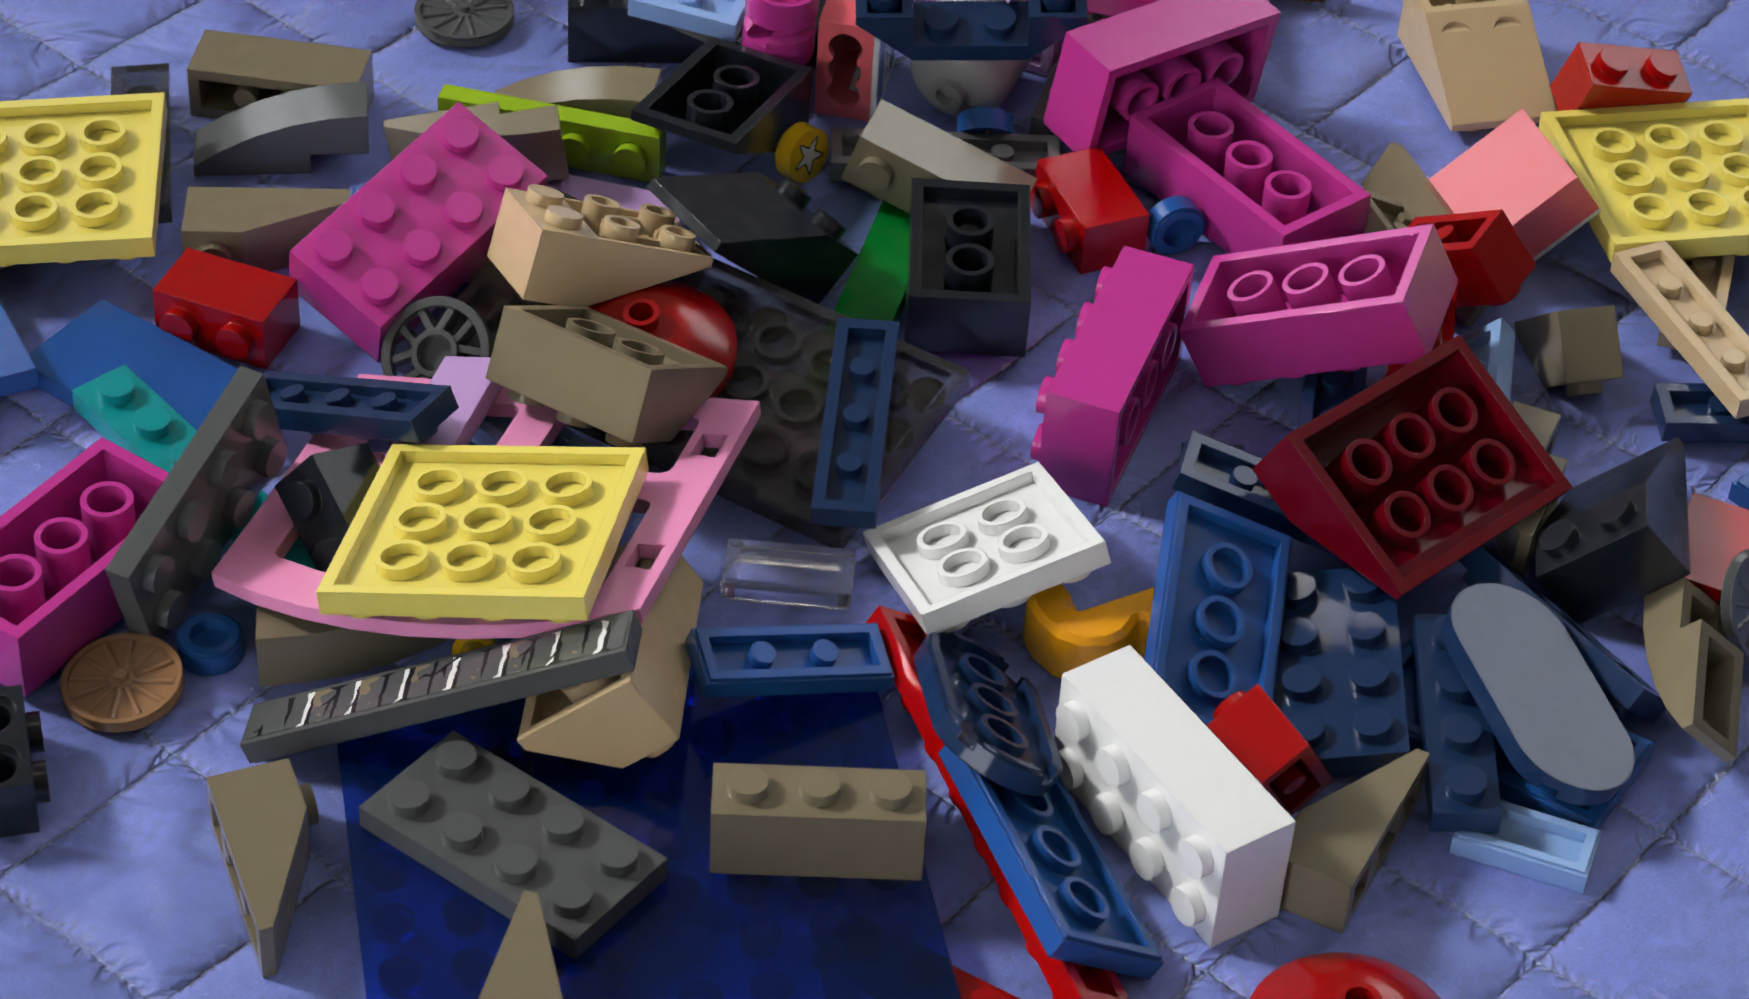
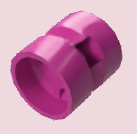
M745 0L746 14L743 21L741 45L806 65L812 59L817 28L815 21L818 15L820 0Z

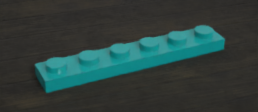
M125 364L72 390L74 409L103 437L167 472L171 471L197 432L191 424ZM263 490L260 491L255 499L253 512L248 522L242 528H236L223 548L226 552L268 497ZM299 536L284 559L316 569Z

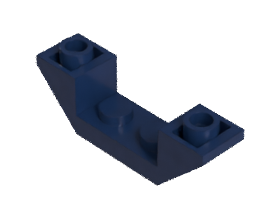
M856 0V25L913 61L1028 60L1065 38L1067 31L1087 25L1088 18L1087 0L1012 1L1010 3L1006 1Z

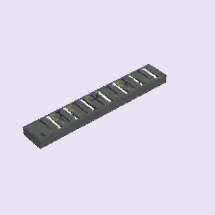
M632 610L253 705L240 746L249 764L259 763L632 672L635 669L642 627L635 611Z

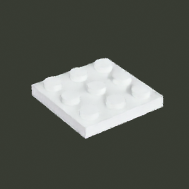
M1040 462L876 526V529H869L863 532L869 554L926 635L932 632L938 634L940 632L957 631L965 627L972 619L999 608H1011L1021 605L1031 595L1061 583L1078 582L1086 578L1091 571L1111 563L1105 540Z

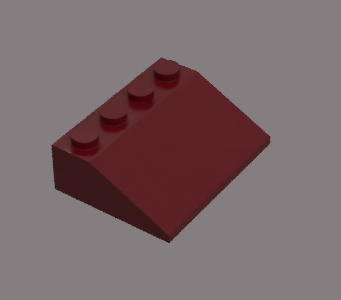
M1460 334L1287 434L1252 469L1291 523L1396 600L1573 488Z

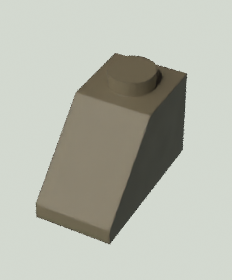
M1615 305L1555 311L1514 322L1516 335L1544 388L1565 386L1567 397L1603 393V381L1623 378Z

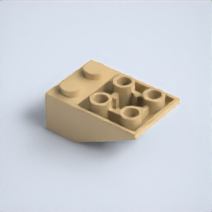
M1403 0L1397 35L1451 132H1474L1479 129L1497 128L1521 109L1526 112L1534 124H1538L1541 112L1556 111L1533 17L1527 0Z
M537 184L529 185L527 191L505 188L487 257L523 300L554 305H584L586 307L710 268L714 259L696 241V234L685 229L676 220V215L669 209L652 204H642L640 211L621 208L617 201L595 194L585 195L584 201L564 198V194L554 188Z

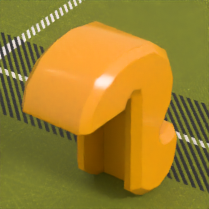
M1062 583L1031 595L1025 602L1022 629L1024 644L1035 661L1052 676L1061 679L1062 673L1128 645H1131L1144 659L1155 587L1078 611L1074 606L1071 595Z

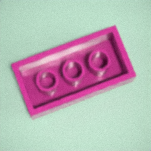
M1159 0L1067 31L1061 46V53L1050 89L1043 123L1074 152L1100 146L1107 155L1126 148L1131 114L1216 77L1251 103L1254 101L1281 12L1267 0Z
M1216 77L1130 115L1123 170L1160 200L1178 195L1192 199L1205 218L1203 234L1228 254L1364 234L1371 194Z
M457 102L290 250L289 277L297 279L298 295L379 362L381 360L385 335L391 324L406 307L427 297H450L490 260L487 257L505 188L527 191L528 186L531 184L546 186L548 175L465 106ZM437 308L429 310L430 313L434 312ZM419 315L407 323L412 330L422 322ZM402 333L400 334L396 345L399 344L405 338Z
M1434 223L1215 255L1209 263L1179 329V334L1205 387L1229 384L1239 386L1252 381L1284 377L1295 379L1308 374L1339 370L1351 372L1363 367L1395 363L1406 365L1432 351L1456 289L1458 279Z
M1124 246L1112 268L1104 266L1101 270L1095 289L1094 303L1085 302L1083 304L1076 324V337L1074 340L1068 338L1064 340L1056 363L1055 377L1045 376L1036 401V412L1044 414L1043 423H1040L1035 433L1030 456L1031 459L1040 462L1067 496L1108 507L1181 359L1183 340L1179 334V329L1188 311L1194 264Z
M102 437L0 516V683L5 686L22 684L23 696L27 697L66 665L80 649L95 641L123 617L105 569L169 472Z

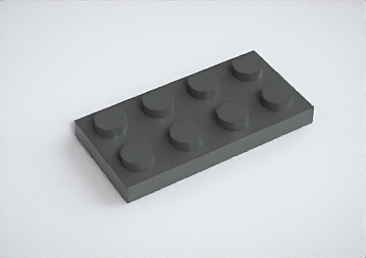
M244 366L239 367L106 567L107 577L130 633H142L150 637L155 636L164 641L170 631L176 630L182 624L188 611L189 601L203 579H209L212 576L211 572L221 560L222 550L236 528H242L248 522L253 512L255 499L267 480L276 477L281 471L286 459L287 446L283 439L275 407L263 373Z
M455 730L359 806L360 827L512 920L523 891L537 892L550 945L574 960L668 878L667 857Z

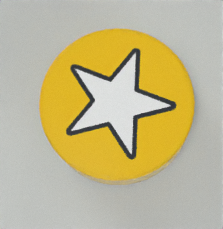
M798 122L788 128L781 136L776 147L775 164L778 172L798 183H805L814 178L821 171L828 156L829 140L826 133L806 122Z

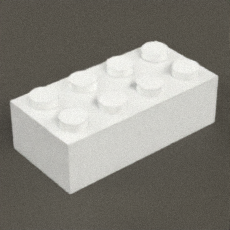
M1131 645L1062 673L1059 704L1056 708L1057 721L1054 737L1063 765L1060 778L1067 791H1071L1089 811L1098 830L1104 835H1110L1130 857L1131 863L1138 875L1144 880H1150L1170 902L1178 920L1183 925L1192 927L1210 948L1278 917L1296 821Z

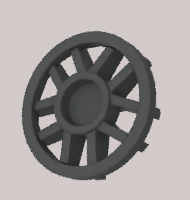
M433 296L412 303L399 314L385 335L381 355L384 375L397 376L395 367L413 363L415 369L403 377L432 379L445 356L491 357L493 345L490 331L484 321L485 319L468 304L451 297ZM437 307L448 308L437 324L429 310ZM463 313L469 319L459 329V331L455 335H453L452 331L460 317V314ZM417 315H419L426 328V331L422 332L419 336L407 325ZM477 332L480 348L467 346ZM402 333L412 345V348L395 354L396 343Z

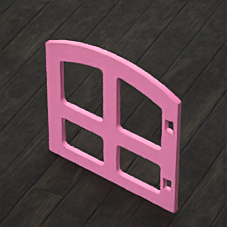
M359 374L357 378L429 384L431 381L429 378ZM502 386L486 416L514 419L496 445L551 446L561 429L567 425L556 419L557 410L546 405L535 407L513 401L508 397L509 389ZM708 398L681 430L694 431L671 470L662 473H647L632 510L634 513H645L608 578L603 581L588 621L634 610L639 623H643L761 416L760 401ZM313 435L281 480L312 454L367 443L368 440H359L353 436ZM704 447L719 448L715 457L700 455ZM373 452L379 466H381L386 453ZM276 488L272 490L211 572L214 587L252 604L299 619L351 630L409 637L501 639L523 638L587 622L574 620L568 623H552L549 620L535 619L486 621L481 618L448 617L422 620L405 616H372L365 619H356L348 615H321L316 590L326 572L284 559L300 535ZM639 558L656 559L650 570L635 567Z

